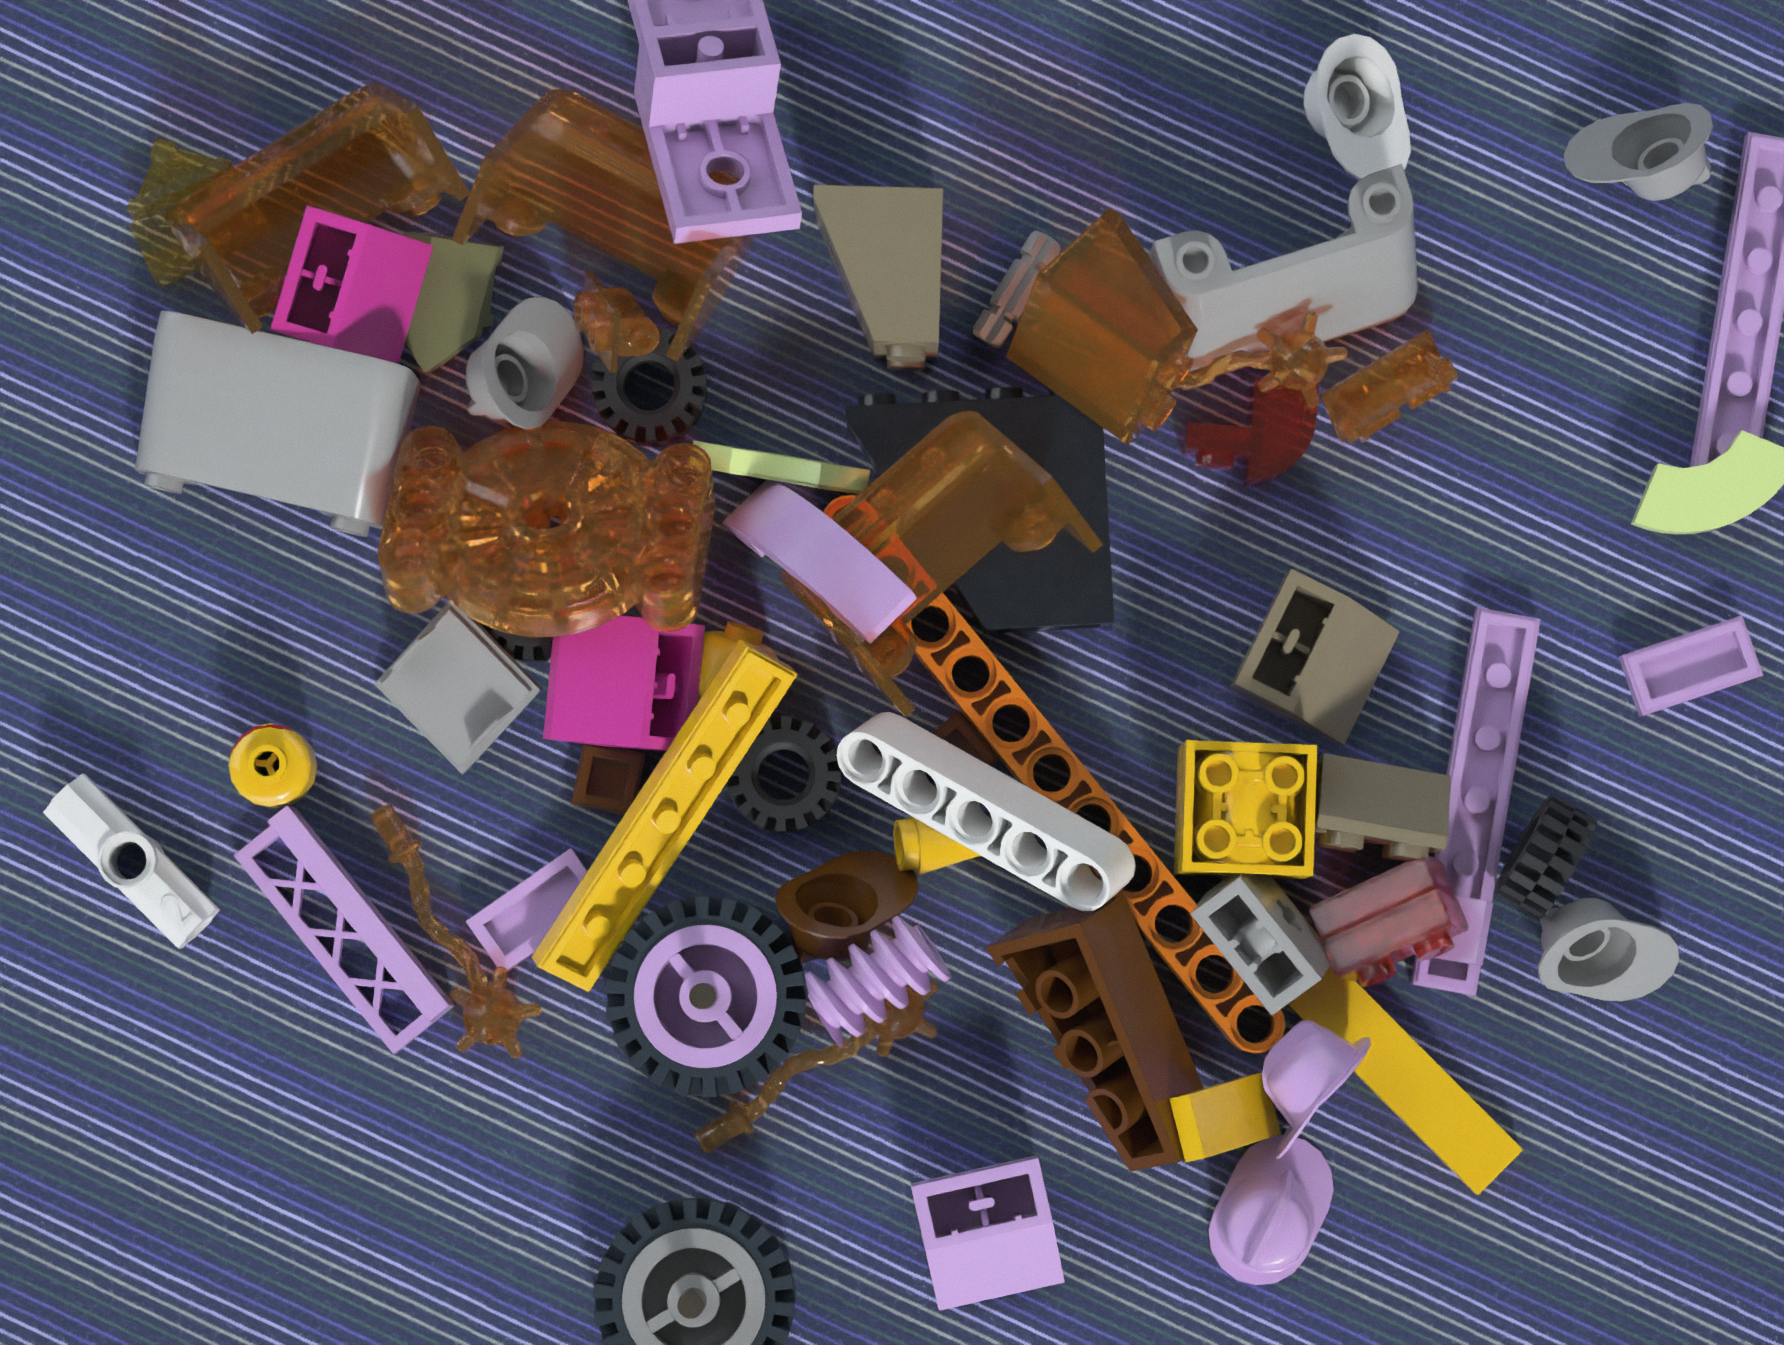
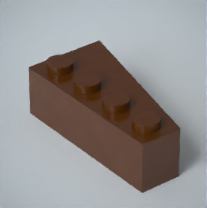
M1124 894L1112 897L1103 906L1094 911H1081L1072 907L1029 918L985 946L996 965L999 966L1006 962L1021 985L1022 989L1015 994L1029 1016L1037 1011L1054 1036L1058 1045L1051 1050L1064 1070L1069 1068L1072 1072L1079 1075L1087 1087L1089 1094L1084 1101L1130 1171L1177 1163L1184 1159L1169 1099L1203 1089L1204 1087Z

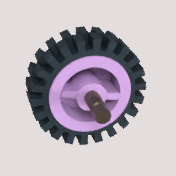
M694 896L693 898L679 899L667 903L666 906L656 911L653 910L643 917V920L634 929L631 928L623 938L624 942L618 952H615L610 964L612 967L609 979H606L605 993H607V1019L611 1023L614 1032L613 1037L618 1047L627 1056L629 1063L636 1070L647 1076L648 1080L658 1086H663L675 1093L687 1096L717 1097L732 1094L758 1083L771 1074L790 1053L796 1043L806 1014L807 987L804 970L792 943L785 933L772 920L753 907L724 897Z

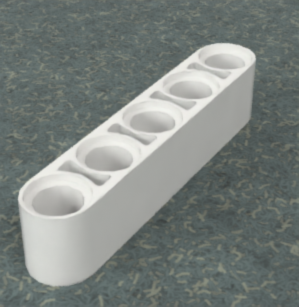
M891 712L879 713L843 737L838 745V765L845 777L854 784L1073 908L1081 911H1094L1125 887L1134 876V856L1128 845L1118 837L900 715ZM872 742L878 746L882 756L875 751ZM925 772L933 778L936 787L929 782ZM979 802L982 803L988 809V811L991 814V818L983 812ZM1034 834L1042 838L1047 849L1038 844ZM1089 865H1092L1099 871L1102 880L1093 875Z

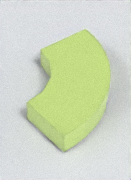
M1741 430L1737 433L1726 451L1708 464L1679 468L1658 463L1653 469L1631 525L1660 533L1696 534L1729 525L1748 516L1771 499L1784 485V447Z
M694 440L690 463H694L695 467L861 495L862 492H867L870 470Z

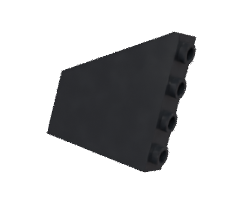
M1085 384L1053 385L1048 387L1049 396L1023 397V388L1020 387L991 388L985 390V399L960 400L959 391L954 390L929 391L921 394L922 402L896 404L895 394H868L858 397V406H846L847 429L984 634L1111 628L1114 624L1101 393L1087 394Z

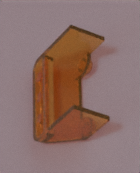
M374 83L344 96L175 204L166 213L164 219L231 316L251 334H254L263 328L258 318L265 316L277 307L280 298L279 294L285 281L283 276L287 274L307 205L368 223L386 210L395 214L407 212L409 217L421 215L441 201L442 196L440 192L442 191L459 201L470 195L420 108L384 86Z
M554 89L544 93L484 157L451 240L463 246L486 219L494 222L503 232L513 236L537 234L550 222L573 233L658 280L652 293L653 301L666 320L679 326L666 354L667 357L677 362L711 319L757 234L674 244L643 128L578 93ZM715 171L708 175L714 182L722 185H732L739 181L723 171Z
M962 411L941 422L831 518L889 568L917 597L871 644L837 618L819 596L783 568L781 578L796 599L862 674L907 717L915 710V707L891 678L899 675L909 666L917 647V639L906 625L1001 541L1017 552L1038 550L1048 545L1054 539L1057 532L1064 527L1093 553L1103 544L1047 471L975 411Z

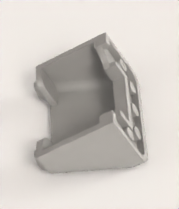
M1402 164L1370 173L1356 183L1350 192L1347 202L1351 227L1346 232L1333 240L1241 269L1231 270L1226 252L1221 243L1205 232L1198 230L1187 231L1154 241L1145 265V271L1173 357L1179 368L1189 376L1200 379L1213 378L1385 324L1403 316L1415 301L1418 284L1413 200Z
M161 311L154 337L135 470L140 474L146 475L144 485L154 489L182 494L184 484L196 485L201 483L318 510L320 513L332 517L331 529L367 537L369 527L387 529L422 383L408 367L383 359L192 315Z

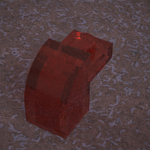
M1255 377L1250 386L1247 427L1188 422L1183 430L1181 455L1196 457L1195 466L1207 469L1229 470L1233 469L1234 460L1244 461L1242 486L1262 485L1278 479L1298 462L1313 438L1317 420L1319 382Z

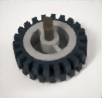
M699 1196L698 1198L682 1197L659 1205L657 1204L634 1218L617 1234L602 1257L598 1267L599 1272L593 1291V1298H595V1311L593 1313L596 1327L599 1326L602 1335L601 1342L603 1345H785L790 1333L795 1314L796 1288L789 1258L786 1257L778 1238L764 1226L763 1221L731 1202Z

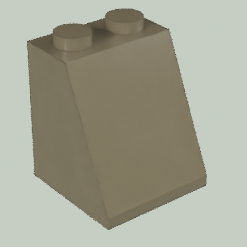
M814 185L815 221L874 360H887V369L924 370L925 361H937L943 188Z

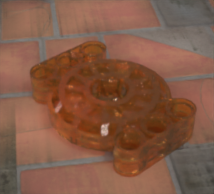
M567 421L545 422L541 427L533 429H523L518 426L505 429L475 443L464 453L452 433L446 429L437 426L417 428L404 437L400 445L378 547V562L386 598L390 605L398 611L411 614L421 613L432 608L447 595L449 600L471 619L500 632L526 637H559L594 629L624 614L634 604L646 624L653 629L663 632L681 630L695 620L699 610L715 512L711 459L707 452L699 446L680 443L665 448L650 462L642 452L617 435L595 426ZM550 516H560L561 525L552 529L541 530L542 528L549 527Z

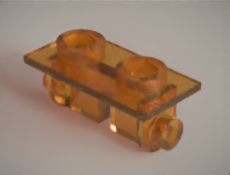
M585 271L584 292H577L574 300L575 326L577 330H582V333L589 341L590 349L596 351L610 373H617L618 356H643L649 354L657 347L660 333L655 323L648 317H645V312L628 289L623 287H603L592 271Z
M1427 329L1319 395L1338 439L1341 442L1346 440L1350 444L1359 438L1364 443L1369 440L1370 435L1400 418L1401 414L1398 408L1403 404L1407 403L1413 410L1439 393L1450 391L1449 383L1456 380L1458 374L1446 356L1440 357L1431 332Z

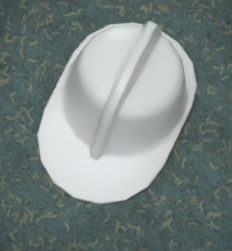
M1352 34L1336 39L1324 51L1318 69L1311 75L1304 90V108L1307 120L1318 134L1327 139L1333 156L1344 170L1358 180L1370 173L1402 164L1403 169H1405L1411 153L1410 132L1394 61L1387 50L1371 37Z

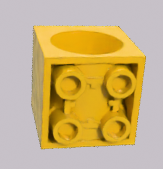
M1186 740L1179 746L1177 756L1174 875L1228 877L1232 873L1266 874L1271 875L1273 879L1302 880L1313 876L1317 745Z

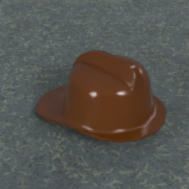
M874 850L852 851L835 857L808 873L793 878L781 885L775 900L777 911L789 923L790 935L794 941V949L801 963H807L818 958L828 960L831 957L836 961L850 960L848 946L854 943L865 951L871 941L870 932L892 920L895 916H899L913 904L918 893V882L913 870H899L896 856Z

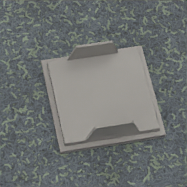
M455 598L450 599L374 683L461 774H464L543 689Z

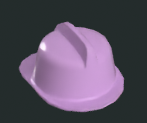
M1304 1020L1295 1025L1271 1048L1265 1057L1262 1071L1264 1090L1290 1124L1276 1150V1159L1281 1158L1288 1151L1317 1108L1357 1068L1371 1045L1369 1037H1363L1352 1044L1328 1028L1322 1027L1314 1021Z
M1284 1135L1261 1140L1249 1147L1236 1164L1214 1209L1208 1230L1211 1251L1220 1267L1238 1281L1253 1285L1272 1284L1293 1274L1306 1258L1329 1211L1334 1191L1331 1169L1322 1153L1304 1139L1296 1138L1288 1151L1279 1159L1275 1158V1153Z

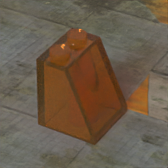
M1110 207L1037 274L1006 357L1122 442L1129 445L1146 427L1156 431L1172 412L1176 400L1170 394L1183 381L1193 365L1194 359L1187 354L1198 329L1122 216Z

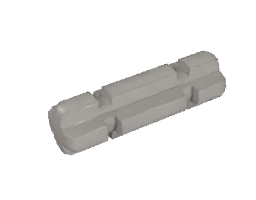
M1036 230L1029 235L1021 248L1020 254L1023 255L1020 260L1015 258L989 300L990 310L984 309L973 326V335L981 342L996 349L1003 346L1013 330L1011 322L1019 320L1044 279L1043 270H1050L1060 253V245L1052 237Z

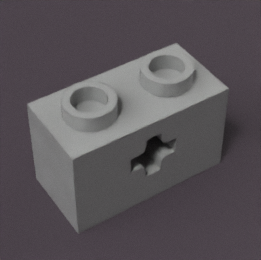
M1232 873L1206 892L1190 913L1271 1015L1320 981L1336 957L1271 875Z

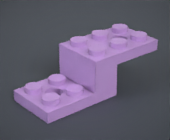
M627 0L639 41L634 96L674 244L800 229L802 211L773 113L781 62L763 0ZM715 171H728L740 180L732 185H722L714 182L708 175Z

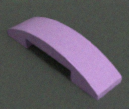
M766 479L722 522L731 534L760 557L767 555L819 596L837 618L870 644L917 599L908 586L835 521L794 491L773 480Z

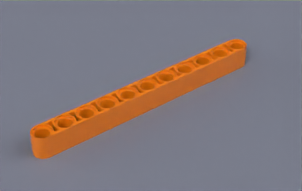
M855 495L840 496L831 501L824 509V514L834 521L839 514L845 511L860 513L865 517L869 527L865 536L858 542L881 562L885 560L898 561L905 566L909 578L905 585L912 590L917 599L890 624L983 740L1000 757L1001 762L1018 782L1075 814L1081 808L1088 806L1100 808L1106 814L1109 820L1108 832L1127 844L1133 856L1142 859L1149 869V880L1143 890L1128 892L1121 889L1113 897L1124 894L1139 932L1234 1047L1249 1053H1262L1270 1050L1282 1038L1285 1030V1019L1281 1009L1273 1015L1268 1012L1190 914L1197 906L1196 903L875 508L864 498ZM925 609L940 611L948 621V632L942 639L936 642L928 643L922 641L915 636L912 630L913 618ZM973 658L982 662L988 670V683L977 692H966L958 688L952 679V670L959 661ZM1012 707L1019 709L1028 719V733L1017 742L1001 740L993 730V717L1004 708ZM1044 757L1058 758L1065 763L1068 769V783L1057 792L1042 790L1033 779L1034 765ZM1089 865L1093 875L1102 880L1099 871L1092 865ZM1174 905L1180 907L1189 918L1190 927L1188 934L1182 940L1175 943L1162 939L1155 929L1157 913L1165 906ZM1209 955L1221 957L1230 969L1228 984L1224 989L1216 993L1205 991L1196 980L1197 965L1203 958ZM1250 1005L1263 1008L1270 1017L1271 1024L1266 1037L1254 1043L1247 1042L1240 1036L1236 1023L1241 1011Z

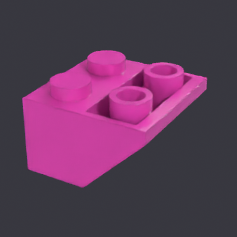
M307 205L270 330L318 345L399 364L434 246Z
M555 610L543 739L642 751L666 752L698 703L705 625L654 618Z

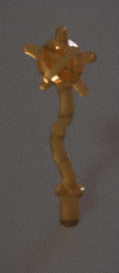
M1307 312L1300 329L1288 331L1280 337L1264 327L1258 330L1257 338L1270 348V351L1255 350L1253 352L1238 350L1218 356L1209 365L1184 374H1177L1174 371L1154 365L1145 366L1139 362L1123 363L1120 355L1113 354L1107 362L1071 366L1068 368L1067 376L1069 384H1085L1087 390L1113 386L1116 391L1121 392L1125 388L1126 381L1134 379L1145 380L1149 384L1165 389L1182 388L1183 390H1190L1211 383L1219 374L1244 366H1251L1256 369L1271 371L1258 383V388L1261 392L1266 393L1282 384L1286 388L1301 390L1307 406L1315 408L1320 404L1316 384L1322 380L1327 372L1328 363L1345 360L1348 352L1345 347L1327 348L1321 338L1314 334L1318 315L1314 312Z
M392 804L379 808L369 817L391 851L388 858L389 862L392 864L401 862L409 875L412 908L417 913L420 927L435 943L448 948L467 974V981L472 994L457 987L453 988L449 994L452 1000L464 1008L462 1018L467 1031L457 1041V1050L466 1052L477 1042L491 1046L502 1044L513 1059L520 1058L523 1055V1050L515 1035L522 1026L523 1019L536 1017L541 1014L540 1005L537 1003L521 1004L516 995L506 989L507 969L503 966L495 968L491 984L489 985L486 974L480 967L477 954L462 937L450 933L449 929L432 912L429 885L424 875V863L417 853L423 845L420 839L413 840Z
M930 980L931 991L925 995H921L909 985H906L909 1005L903 1009H899L885 998L887 1019L881 1023H877L863 1012V1018L866 1019L864 1021L865 1033L859 1037L852 1035L850 1038L845 1039L844 1047L840 1048L836 1043L822 1050L808 1049L788 1057L782 1066L776 1068L770 1074L754 1100L742 1107L738 1102L732 1101L730 1103L731 1110L693 1133L702 1150L707 1155L742 1132H745L747 1135L753 1134L754 1128L752 1123L765 1114L767 1107L778 1098L794 1074L804 1072L818 1065L832 1066L853 1057L862 1046L869 1044L878 1034L879 1040L876 1053L881 1057L889 1055L894 1039H903L915 1031L933 1039L937 1035L938 1029L923 1018L925 1013L924 1000L938 991V983L935 980Z

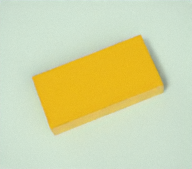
M1262 1072L1169 1099L1185 1162L1208 1158L1281 1134L1273 1101L1264 1090Z

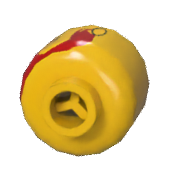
M273 723L254 726L243 733L232 747L228 763L231 781L240 795L254 804L275 809L287 805L291 806L305 797L314 784L317 772L315 752L307 739L287 726ZM273 752L267 761L263 760L266 754ZM279 759V768L276 772L274 764ZM260 767H266L269 776H263Z

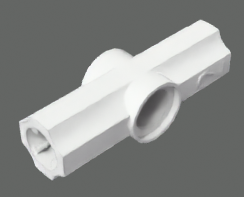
M81 774L71 783L67 784L43 811L99 868V872L105 881L119 888L178 949H182L188 942L194 939L211 923L212 919L220 911L164 854L159 843L150 836L145 835L86 774ZM136 843L142 847L146 854V866L139 876L127 879L118 870V855L124 847Z

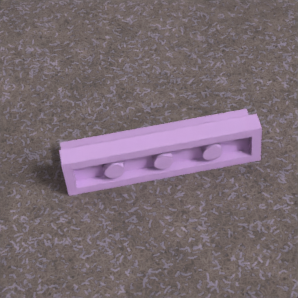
M287 805L267 821L270 826L233 856L390 1051L396 1054L452 1009L455 1004L295 807ZM279 837L298 859L295 881L271 879L255 860L257 855ZM306 870L316 883L305 882ZM278 887L294 888L293 906ZM304 889L324 891L337 907L335 931L310 928L301 917ZM346 920L357 933L344 932ZM317 936L334 937L333 955ZM344 939L363 940L378 958L375 980L350 978L342 968L341 958ZM386 969L396 982L384 981ZM358 986L375 987L373 1005ZM384 988L403 990L422 1013L421 1016L397 1035L381 1016Z

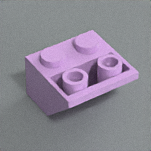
M1036 1155L911 1183L939 1311L1065 1282L1041 1167Z

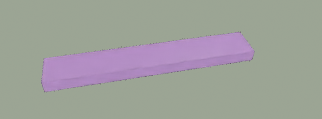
M1748 132L1744 137L1690 467L1708 464L1722 455L1741 430L1763 438L1784 311V138L1753 132Z
M1479 607L1475 609L1446 775L1451 776L1446 850L1432 854L1426 891L1492 902L1541 620L1539 618ZM1415 955L1410 984L1476 996L1481 966Z

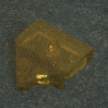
M156 138L149 154L152 163L137 198L130 199L126 209L133 218L130 225L131 231L153 279L160 288L274 234L244 172L236 170L230 159L220 156L218 159L209 158L179 149L173 142Z

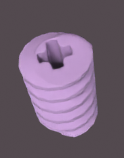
M895 916L892 918L895 939L890 941L876 929L870 932L874 952L870 955L854 943L848 946L852 966L848 969L832 957L826 960L830 980L826 983L810 971L804 974L809 993L808 998L824 1027L840 1048L844 1047L841 1026L856 1037L865 1033L863 1012L877 1023L887 1019L885 998L899 1009H903L909 1005L906 985H909L921 995H925L931 991L928 971H931L943 981L951 978L941 955L919 924L912 927L899 916Z

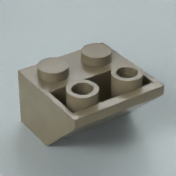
M1290 569L1284 576L1229 690L1344 746L1400 631L1350 597L1300 572Z
M1325 753L1317 757L1315 834L1320 835L1318 846L1340 851L1356 852V850H1363L1364 843L1383 846L1382 858L1419 864V861H1427L1428 854L1446 850L1451 776Z

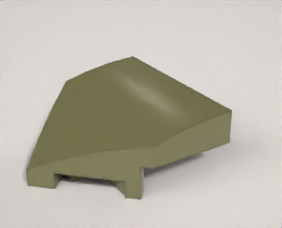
M411 231L402 234L403 236L434 246L405 341V345L424 373L435 372L481 337L483 327L493 326L494 314L490 311L496 267L502 264L504 246L446 237L434 232L418 233Z

